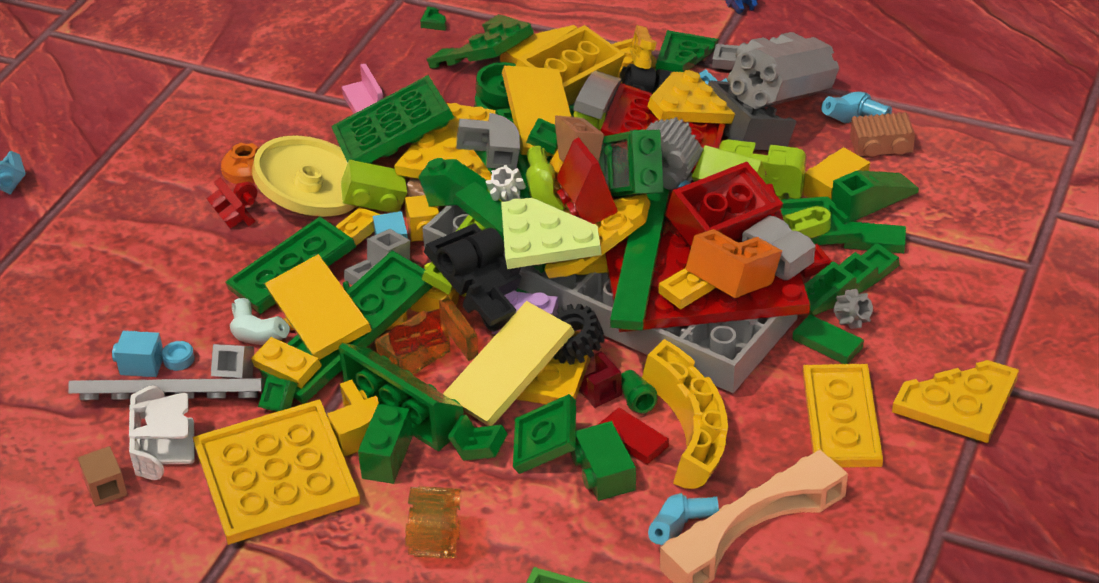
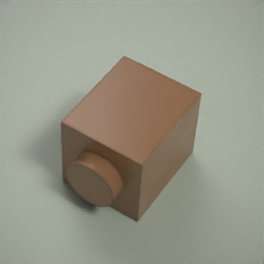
M110 446L77 457L84 481L95 507L128 495L121 470Z

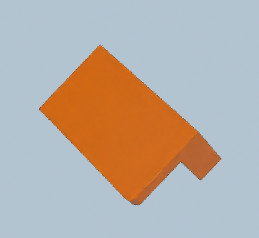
M713 229L694 235L686 270L728 295L737 298L773 283L782 250L759 237L738 243Z

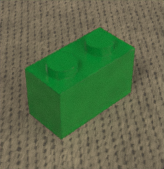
M383 404L377 405L358 450L362 479L394 484L413 437L410 408Z
M612 421L577 430L576 450L571 451L572 460L575 466H581L584 485L587 490L592 489L597 501L635 491L636 467Z

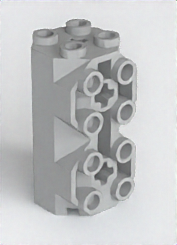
M794 32L780 34L778 38L772 37L770 40L762 37L752 39L748 44L742 43L736 51L737 58L727 81L730 84L732 93L737 95L739 101L754 109H760L814 96L832 88L839 71V65L832 57L834 51L831 45L815 37L805 39Z

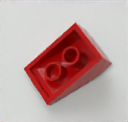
M746 161L674 189L665 215L688 244L692 246L694 235L713 229L736 241L743 235L744 231L781 209L783 203Z

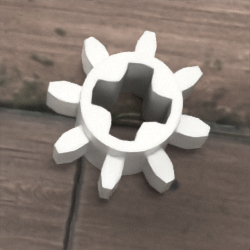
M504 165L496 170H492L491 180L486 181V185L493 201L500 199L505 202L512 199H520V190L525 189L526 185L519 169L516 168L512 171L507 165Z

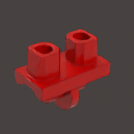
M221 177L214 181L218 190L206 199L230 229L242 220H244L248 227L256 222L245 209V206L254 204L258 193L257 188L251 182L236 184L232 192Z

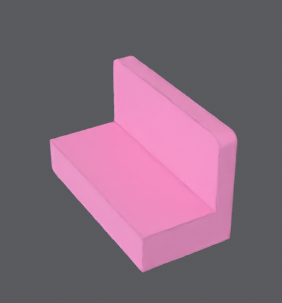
M366 63L360 64L362 81L342 86L343 96L353 114L383 99L382 90Z

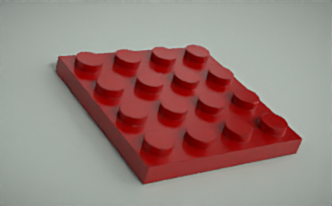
M620 83L600 131L604 136L629 132L630 130H646L651 123L659 122L660 120L647 107L653 94ZM688 122L692 131L691 135L696 136L695 140H698L702 148L706 145L719 149L725 124ZM627 142L611 144L613 147L621 146L628 149ZM696 165L694 166V168L692 169V171H691L690 173H692V174L694 173L693 171L695 170Z

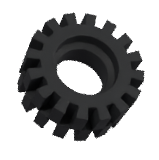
M572 304L567 305V310L565 311L562 308L557 309L558 315L555 317L571 325L574 331L581 330V332L569 338L553 358L555 360L558 359L563 364L567 360L569 365L574 364L575 359H578L579 363L584 362V356L586 355L592 358L594 356L592 350L599 351L601 348L600 343L604 342V331L595 312L588 306L584 308L582 304H577L575 309Z

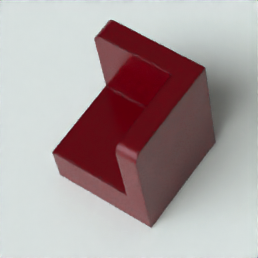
M600 351L595 354V371L584 376L579 391L596 408L622 396V373Z

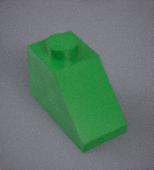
M435 158L427 163L418 176L429 206L457 205L453 202L454 194L474 181L488 190L487 180L457 159L444 160L443 158Z

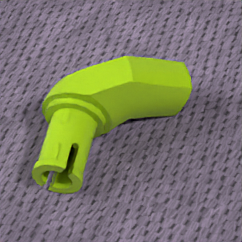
M533 146L527 151L530 167L527 169L526 179L530 196L563 211L565 208L554 191L555 171L553 166L547 162L545 148L541 149V146Z

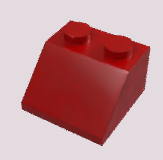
M579 137L574 139L556 177L560 190L556 191L569 214L595 224L616 214L618 210L599 162Z

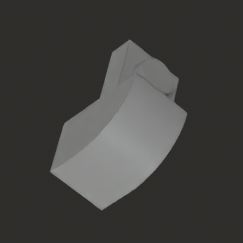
M489 113L488 121L459 119L456 149L486 151V168L498 169L507 165L508 168L514 170L517 167L520 150L519 131L513 122L498 114Z
M391 229L368 238L367 260L345 269L344 280L348 281L351 285L355 284L392 250L410 260V240Z

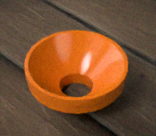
M238 143L234 145L221 160L222 176L234 184L242 182L255 183L252 176V165L255 154L260 147L253 143Z

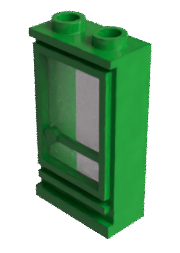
M660 129L630 130L629 132L603 137L599 165L612 198L664 192Z

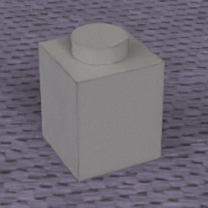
M213 344L211 376L252 378L253 362L251 358L254 356V346Z

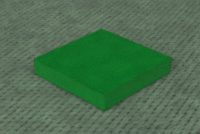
M570 394L515 418L513 468L519 474L576 450V400Z

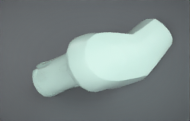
M238 298L234 300L235 304H231L234 319L230 323V330L239 341L264 345L270 337L280 341L289 334L290 327L281 317L260 319L253 316L251 302L248 299Z

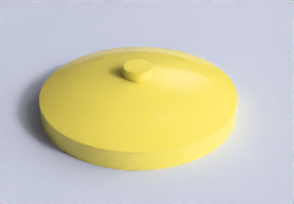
M283 136L264 143L257 150L252 165L254 182L260 191L276 204L300 214L320 217L341 215L357 207L343 204L341 179L346 169L347 161L339 146L313 137Z

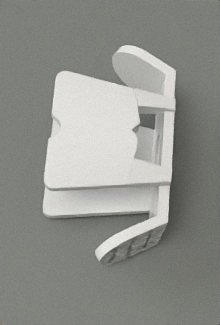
M154 385L145 387L132 394L129 406V453L135 475L150 480H159L164 474L162 464L194 463L195 446L192 438L194 436V419L184 416L188 412V394L183 392L165 397L161 388ZM145 418L147 425L141 427V419Z

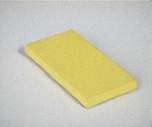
M526 301L443 394L450 399L457 400L468 414L488 426H493L575 331L571 325Z

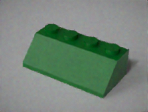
M342 343L339 346L344 382L353 380L359 391L364 390L367 398L377 396L379 404L410 408L413 436L436 451H440L450 442L448 438L449 433L459 416L464 415L463 406L457 400L448 398L437 391L433 385L424 383L410 371L403 370L392 363L386 356H381L370 348Z

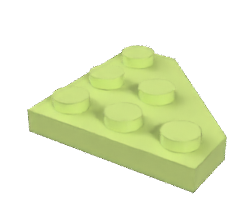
M532 197L501 202L507 269L602 255L597 225Z

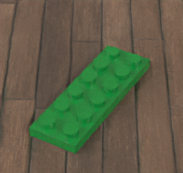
M392 250L353 284L346 292L369 322L372 331L349 344L368 347L433 286L422 280L425 269ZM298 334L287 343L311 355ZM339 349L319 360L321 368L302 389L296 388L294 394L296 400L305 404L342 370ZM260 370V373L264 378H267V376L275 377L263 370Z

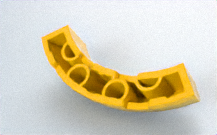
M664 339L648 354L642 378L656 389L657 395L669 405L684 430L687 449L681 455L673 484L686 489H696L707 482L722 458L728 432L727 413L720 393L709 376L704 377L694 367L695 361L688 354Z

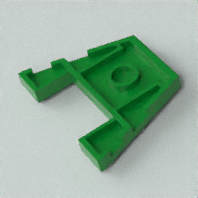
M498 14L482 24L485 31L484 34L480 33L468 39L469 43L461 48H443L428 57L427 62L430 68H437L443 61H446L449 66L457 64L465 58H468L469 62L498 57L534 34L530 23Z

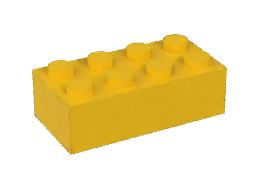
M583 25L518 58L516 66L559 69L568 105L575 103L586 80L595 70L617 77L626 54Z

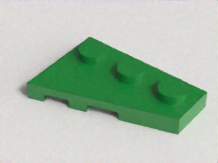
M667 30L657 58L655 70L685 72L715 50L719 39Z

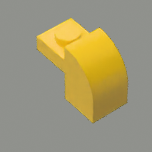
M353 380L340 383L343 408L327 413L328 420L344 457L358 452L375 409L379 404L377 396L367 398L364 390L359 391Z

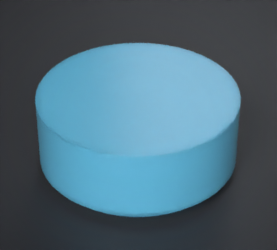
M174 341L166 345L162 350V359L165 367L170 370L179 371L191 366L195 360L191 344L185 341Z

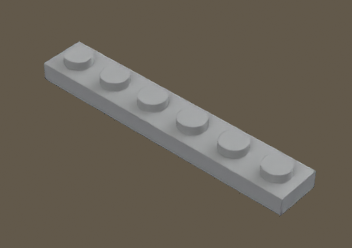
M266 378L69 381V394L79 393V400H98L99 393H111V399H130L131 393H136L145 387L154 385L161 388L163 392L187 393L188 399L194 398V392H206L207 398H226V392H238V398H258V391H263Z

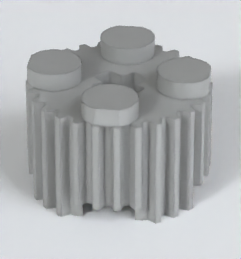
M677 117L670 120L666 119L665 122L660 119L659 122L651 123L646 129H660L663 187L668 190L676 188L681 182L683 183L698 162L703 151L698 140H695L696 136L691 135L692 131L689 123H683V120L679 121Z

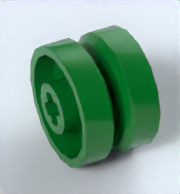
M508 62L492 63L478 71L474 107L492 110L510 109L502 71L504 65L516 66V64Z

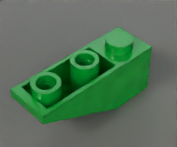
M856 170L833 180L832 201L836 204L837 209L842 210L848 216L849 222H854L919 193V188L901 173Z

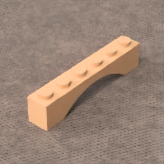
M820 449L808 457L801 458L795 465L784 472L776 473L769 481L758 488L750 489L740 499L731 504L724 505L709 518L696 522L691 529L683 534L667 540L660 547V570L673 583L711 582L715 579L717 567L725 551L740 535L751 527L778 516L801 512H822L846 496L848 473Z

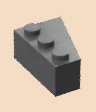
M709 80L708 85L713 88L718 97L724 100L727 106L735 113L732 124H725L723 131L725 137L738 141L756 143L754 148L756 150H769L770 145L788 147L797 122L791 117L785 119L777 116V109L773 106H768L767 109H754L738 100L737 95L732 93L728 82Z

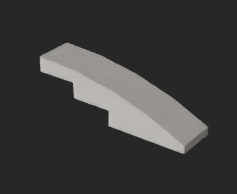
M595 70L583 85L573 110L601 119L604 112L606 113L609 110L622 79Z

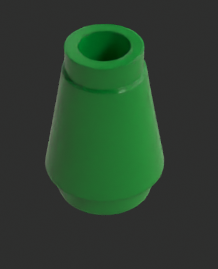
M627 370L622 373V390L628 407L638 413H646L652 410L657 403L656 389L633 370Z

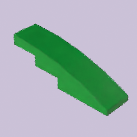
M876 243L862 255L854 252L840 265L834 261L804 284L810 302L809 314L814 316L834 308L837 302L836 297L845 295L846 290L857 289L859 294L867 290L900 266L899 257Z

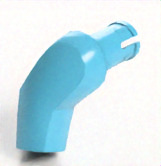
M858 91L843 97L828 96L823 101L821 107L825 115L843 123L852 122V117L854 116L859 117L861 115L863 117L864 115L870 116L871 114L873 116L876 114L880 116L882 113L884 115L887 113L891 115L892 107L871 100L869 93Z
M682 493L670 496L649 526V539L655 544L664 545L670 538L678 537L681 534L684 524L688 522V519L709 518L719 511L717 496L686 498V495Z

